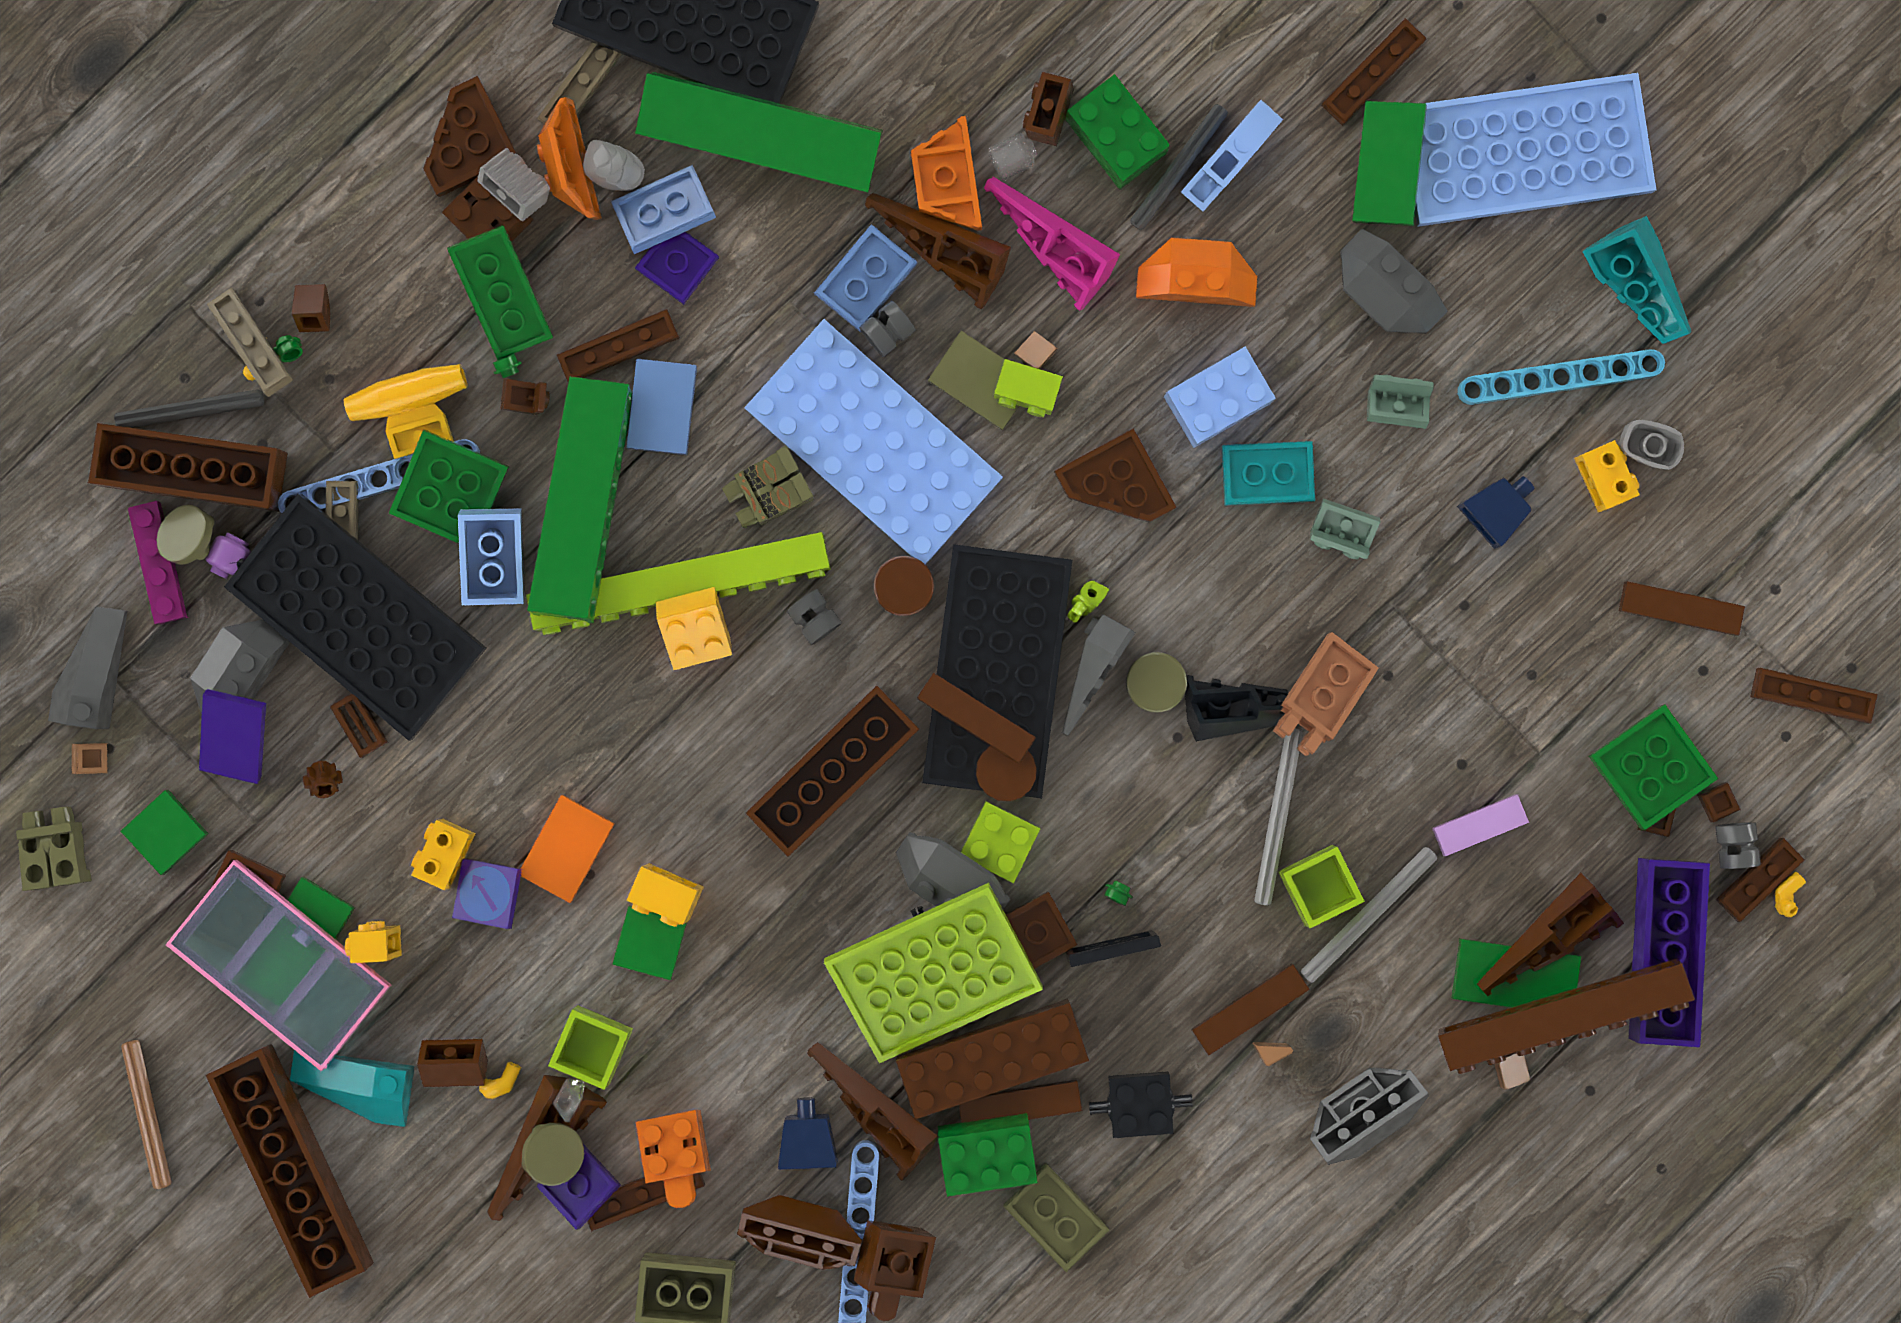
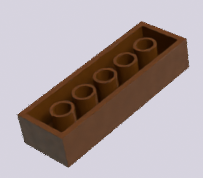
M97 423L88 483L105 488L279 512L278 500L282 495L288 453L278 448Z
M876 686L756 802L746 814L789 857L882 767L919 728Z
M1068 999L899 1055L896 1059L915 1120L1089 1061Z

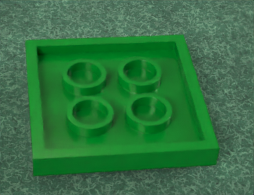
M423 430L389 514L459 543L458 513L460 509H492L509 466L430 431Z
M1665 704L1656 708L1588 756L1636 824L1644 831L1719 779Z

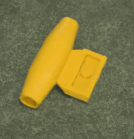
M460 364L424 368L376 382L344 398V406L351 421L388 417L385 432L393 457L397 459L414 453L423 430L430 431L454 442L446 415L435 403L467 388L468 384Z

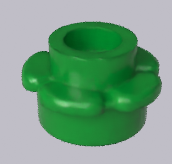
M291 335L280 337L273 348L282 362H292L303 353L301 340Z
M515 354L509 355L493 362L496 370L493 373L495 375L500 373L502 378L519 372L517 366L521 365L522 362H518Z
M1114 880L1112 885H1105L1107 890L1104 896L1118 904L1126 906L1129 898H1133L1129 894L1131 888Z

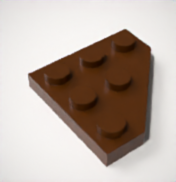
M478 76L450 89L443 118H440L433 138L434 144L431 153L423 167L438 197L444 196L474 181L479 175L480 167L505 148H508L513 154H517Z
M1134 428L1054 471L1066 496L1071 500L1148 523L1177 508Z

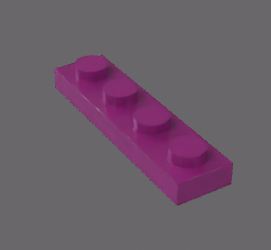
M153 501L128 507L154 624L160 625L188 618L176 565L163 558L157 548L158 530L165 519L161 502Z

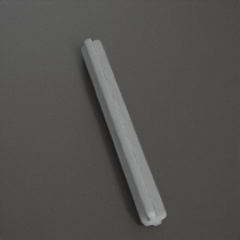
M1296 728L1290 736L1286 735L1284 737L1254 899L1257 904L1270 905L1273 897L1299 757L1297 747L1303 735L1302 730Z
M1428 847L1423 848L1301 969V974L1309 982H1314L1437 860L1436 854Z

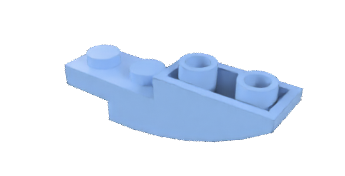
M1260 100L1183 188L1181 193L1203 212L1236 176L1283 119Z

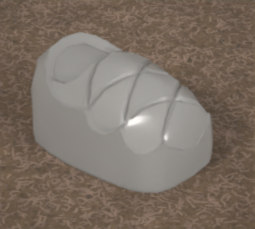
M593 140L588 145L583 169L586 176L602 188L613 191L634 190L640 186L644 178L645 169L639 158L631 151L602 140Z
M1635 420L1625 425L1618 444L1621 451L1627 457L1646 466L1663 470L1674 468L1680 462L1684 452L1682 433L1670 426L1647 420Z

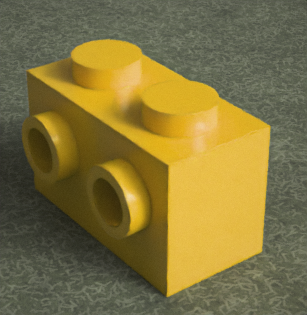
M1615 440L1574 458L1598 513L1640 495L1637 490L1639 489V482L1636 476L1629 472L1625 463L1627 456L1621 451Z
M438 819L435 821V824L431 822L424 834V839L427 840L422 851H417L412 860L411 867H414L411 876L442 890L450 889L461 867L462 859L465 858L476 833L445 819Z
M385 921L366 922V924H359L358 930L349 932V938L345 940V953L347 956H350V963L383 962L402 956L400 925L385 926Z

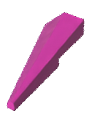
M997 178L988 179L984 186L986 192L991 191L1002 205L1000 210L1004 215H1010L1019 227L1016 231L1043 266L1050 267L1059 279L1057 284L1062 290L1066 289L1076 301L1074 306L1079 311L1084 309L1109 279L1120 254Z

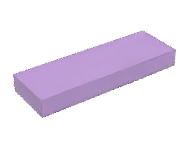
M1515 794L1432 829L1443 856H1448L1527 824L1529 821L1518 794Z

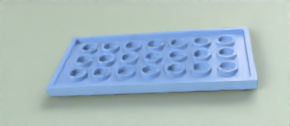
M1638 73L1426 103L1427 111L1415 209L1417 227L1649 194L1656 191Z
M825 319L820 322L744 407L745 410L781 442L787 445L789 449L911 557L922 561L925 565L1003 479V476Z

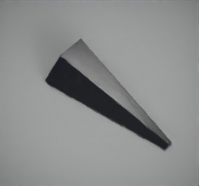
M1186 675V716L1196 742L1274 727L1285 715L1281 711L1283 708L1281 704L1288 695L1287 689L1242 683L1240 687L1222 685L1219 679H1212L1211 683L1195 681L1194 676Z

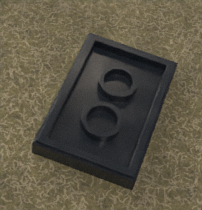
M1150 930L1071 948L1066 951L1070 966L1075 967L1161 947L1159 936Z

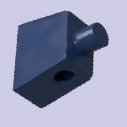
M1524 476L1513 485L1505 478H1502L1461 502L1457 507L1488 543L1496 549L1506 543L1532 509L1524 498L1535 488Z
M798 1098L797 1115H788L784 1120L778 1170L836 1168L838 1157L829 1114H816L815 1098Z

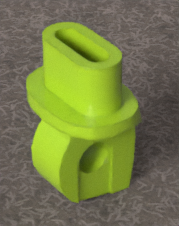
M1095 581L1087 582L1081 588L1079 595L1072 599L1071 604L1073 608L1069 611L1067 617L1076 623L1082 615H1089L1100 605L1109 589ZM1088 592L1093 593L1094 597H1090Z

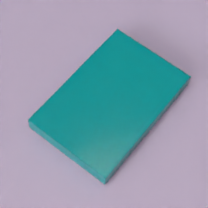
M1313 441L1222 445L1224 506L1315 501Z

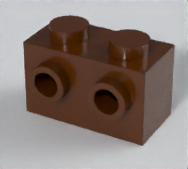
M1042 72L1039 82H1035L1033 87L1031 110H1027L1023 121V128L1028 139L1057 147L1074 91L1071 79Z
M483 1039L421 1041L417 1066L423 1087L484 1086L488 1059Z

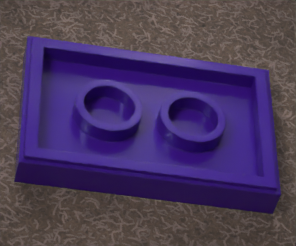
M210 689L203 693L200 771L254 784L259 783L262 777L266 716L265 702Z

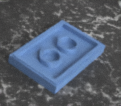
M693 165L611 201L634 254L716 218Z
M871 224L814 294L861 332L859 327L869 318L875 316L915 268L917 261Z
M636 359L627 449L687 455L697 373L696 365Z

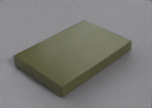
M960 331L928 379V382L1002 431L1019 407L1018 405H1016L1015 409L1004 407L998 404V399L994 398L1005 359L963 331Z
M1045 1163L1036 1172L1038 1183L1021 1186L1003 1204V1207L1067 1272L1110 1229L1070 1186Z

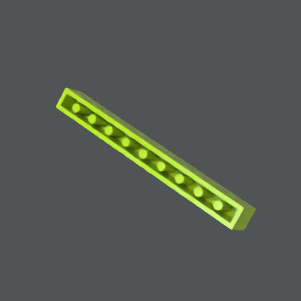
M819 532L602 578L594 620L601 618L602 623L612 622L620 619L619 614L628 612L631 613V617L645 615L649 613L648 608L656 607V602L712 587H715L716 593H719L720 598L737 595V589L748 587L749 592L766 589V583L778 581L779 586L795 583V577L807 575L808 579L826 576L825 571L831 570L824 534ZM526 594L527 603H529L530 594ZM530 612L533 630L542 631L543 635L561 632L560 627L572 625V629L590 626V623L582 620L546 615L537 616Z

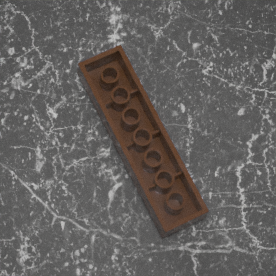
M1676 958L1439 1029L1438 1037L1449 1070H1457L1458 1074L1475 1070L1477 1063L1487 1061L1488 1065L1503 1062L1506 1060L1505 1055L1517 1052L1518 1056L1536 1052L1535 1046L1546 1043L1549 1048L1566 1043V1037L1576 1034L1579 1039L1597 1034L1596 1029L1608 1026L1609 1030L1617 1029L1628 1025L1626 1021L1628 1019L1638 1017L1640 1021L1657 1017V1011L1666 1008L1670 1009L1671 1012L1688 1008V1002L1695 1000L1683 964Z
M273 1045L265 1046L207 1074V1080L308 1297L315 1296L366 1271L374 1263Z

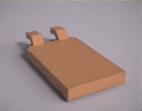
M1333 632L1327 634L1281 704L1283 706L1281 711L1285 715L1278 721L1273 732L1284 738L1286 735L1290 736L1297 724H1299L1308 733L1301 740L1297 750L1305 756L1309 755V753L1314 754L1321 742L1325 743L1326 740L1334 739L1379 668Z

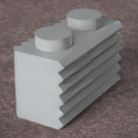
M508 148L502 150L480 167L477 181L521 221H524L547 202L550 186L545 178L540 174L532 172L522 157L518 154H513Z

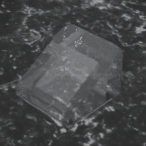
M566 1079L553 1102V1105L565 1122H570L583 1098L584 1082L581 1080Z

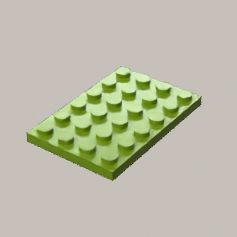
M989 882L824 958V964L879 1064L1043 990V985Z

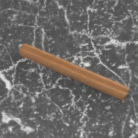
M132 1040L123 1043L121 1048L154 1189H161L171 1185V1177L141 1045L138 1040Z

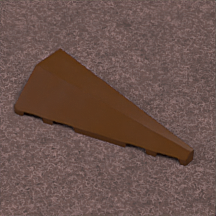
M872 193L866 198L865 206L868 209L874 208L886 219L884 223L889 228L895 227L906 237L904 242L937 272L943 271L955 282L954 287L958 291L964 290L976 301L974 305L977 308L982 309L985 307L1005 271L1011 249L1010 246L931 215L921 213L916 209L878 194Z
M1580 872L1482 977L1477 985L1489 996L1492 994L1491 989L1505 981L1512 984L1518 981L1517 975L1531 969L1535 972L1575 951L1574 946L1588 938L1594 941L1600 938L1599 932L1611 926L1619 928L1624 922L1604 900L1595 886Z
M817 1042L808 1049L807 1054L809 1057H813L825 1069L823 1076L827 1081L833 1079L843 1092L840 1095V1099L865 1133L870 1134L882 1147L880 1153L884 1159L889 1156L899 1168L896 1175L903 1181L933 1148L938 1136Z
M551 1075L543 1076L487 1211L492 1220L501 1221L504 1217L502 1212L514 1199L519 1201L524 1195L522 1190L532 1180L522 1167V1149L533 1128L539 1124L561 1123L572 1128L575 1132L579 1128L584 1130L589 1124L587 1119L597 1108L603 1109L607 1102L603 1097L570 1078Z

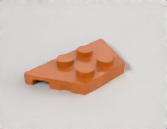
M961 116L955 124L944 131H939L928 142L921 143L911 150L918 207L921 213L979 231L982 230V222L966 116Z

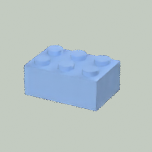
M1246 346L1170 389L1164 395L1166 402L1193 448L1270 405L1276 399Z
M522 508L460 509L458 513L462 605L524 604Z

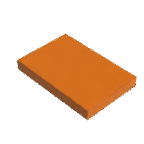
M561 795L521 867V877L568 903H572L615 823L574 800Z

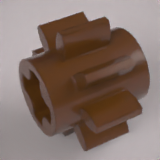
M318 761L306 768L308 775L303 776L304 788L309 789L310 796L315 795L318 798H328L339 791L338 784L343 783L341 771H336L335 763L330 764L327 761Z

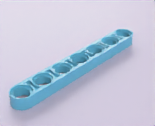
M1649 349L1475 375L1466 378L1459 384L1457 394L1463 403L1474 405L1648 379L1663 371L1665 359L1659 351ZM1645 356H1651L1656 360L1657 368L1654 372H1648L1643 368L1642 360ZM1621 360L1627 365L1625 376H1617L1613 372L1612 366L1615 361ZM1586 365L1596 367L1598 371L1596 380L1589 381L1584 377L1583 369ZM1557 369L1567 372L1569 379L1566 385H1559L1554 381L1553 374ZM1526 374H1534L1538 377L1539 386L1537 389L1530 390L1525 386L1524 377ZM1504 378L1509 382L1510 389L1508 393L1500 394L1495 390L1494 383L1496 379ZM1469 382L1476 383L1480 388V394L1475 399L1469 398L1465 394V386Z

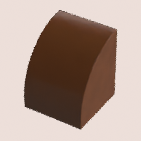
M325 284L295 285L291 314L299 332L329 331L330 303Z

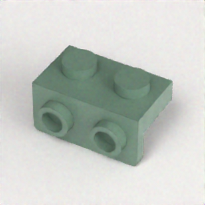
M1374 375L1368 390L1367 421L1426 429L1429 424L1430 396L1434 389V383L1421 379Z
M1323 498L1310 530V540L1314 541V544L1322 549L1330 550L1334 548L1343 551L1342 553L1351 559H1368L1370 554L1369 548L1379 527L1380 518Z

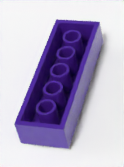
M1638 858L1632 971L1677 958L1683 964L1695 1000L1688 1002V1008L1671 1012L1668 1008L1657 1011V1017L1640 1021L1638 1017L1629 1019L1628 1039L1640 1044L1700 1047L1710 863Z

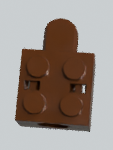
M478 177L442 211L467 239L504 225L512 242L533 221L530 216L524 221L517 218L477 181Z
M867 1220L854 1281L867 1291H871L867 1310L881 1321L894 1319L901 1295L923 1298L936 1241L935 1236L919 1227Z

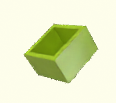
M985 801L960 852L988 871L1014 883L1040 828Z
M1330 845L1278 871L1304 926L1312 928L1365 902L1337 846Z
M577 1005L569 1015L548 1066L605 1090L611 1083L633 1028Z

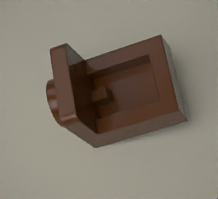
M504 379L500 410L532 415L543 413L544 409L548 407L550 393L546 391L547 383Z

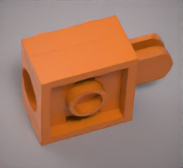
M692 1110L637 1121L636 1128L645 1183L663 1181L666 1200L672 1207L685 1208L691 1205L696 1198L693 1174L711 1171L701 1110Z

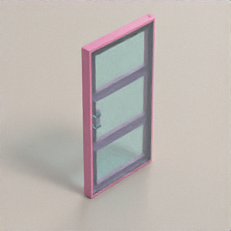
M233 860L166 944L168 948L320 1071L327 1068L330 1061L391 987L388 981L367 964L350 963V956L346 955L345 947L238 860Z

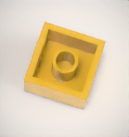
M715 587L656 602L657 622L673 670L732 655L731 639Z
M648 863L640 867L626 901L633 903L632 909L649 915V912H654L661 915L660 921L677 927L678 924L683 925L690 920L704 887Z

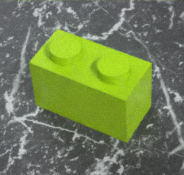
M1005 359L994 398L999 400V405L1015 409L1016 405L1028 408L1027 413L1037 417H1044L1045 414L1051 415L1063 376Z

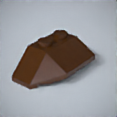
M777 1195L743 1208L737 1235L741 1238H746L753 1247L765 1255L821 1270L839 1268L845 1265L855 1266L862 1242L861 1238L838 1210L782 1195Z

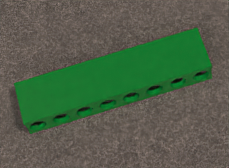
M652 72L646 74L635 134L869 192L883 130Z
M569 377L527 609L533 615H546L594 623L631 412L633 392L629 384Z

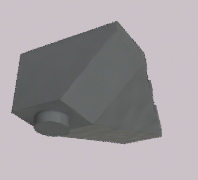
M95 607L53 689L48 721L91 729H110L128 611Z
M1101 615L1099 620L1093 617L1084 633L1088 634V637L1084 642L1062 733L1066 736H1069L1091 702L1090 699L1102 686L1108 671L1115 666L1136 633L1105 615Z

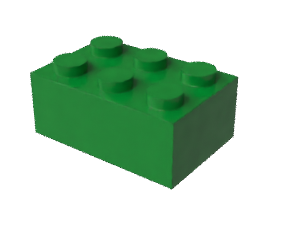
M1115 74L1067 110L1066 122L1119 190L1164 157L1170 147L1164 136Z
M1027 1113L937 1126L947 1197L1038 1183Z

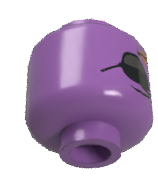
M229 533L225 536H217L210 547L209 554L205 558L207 563L212 565L210 571L225 579L228 578L229 574L233 576L251 553L250 549L247 548L249 543Z

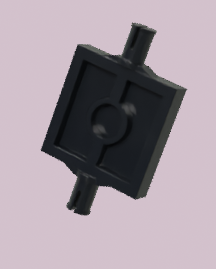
M1168 1071L1108 1076L1109 1093L1107 1101L1089 1102L1090 1115L1108 1113L1112 1123L1113 1138L1174 1134L1173 1114L1175 1108L1193 1107L1192 1094L1173 1095L1170 1089V1074Z

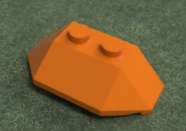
M563 97L557 102L538 135L540 144L537 145L540 160L545 162L548 173L544 175V178L550 186V192H552L553 196L590 219H602L593 181L586 176L583 169L586 150L574 100Z
M1170 238L1138 267L1136 298L1255 307L1257 275L1232 242Z

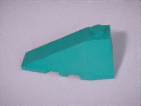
M1647 216L1616 229L1582 251L1595 277L1602 284L1606 283L1618 295L1616 298L1622 304L1626 303L1638 315V320L1662 344L1691 333V328L1661 243Z
M294 1050L290 1081L374 1123L405 1127L415 1066L335 1055L327 1065V1068L320 1071Z

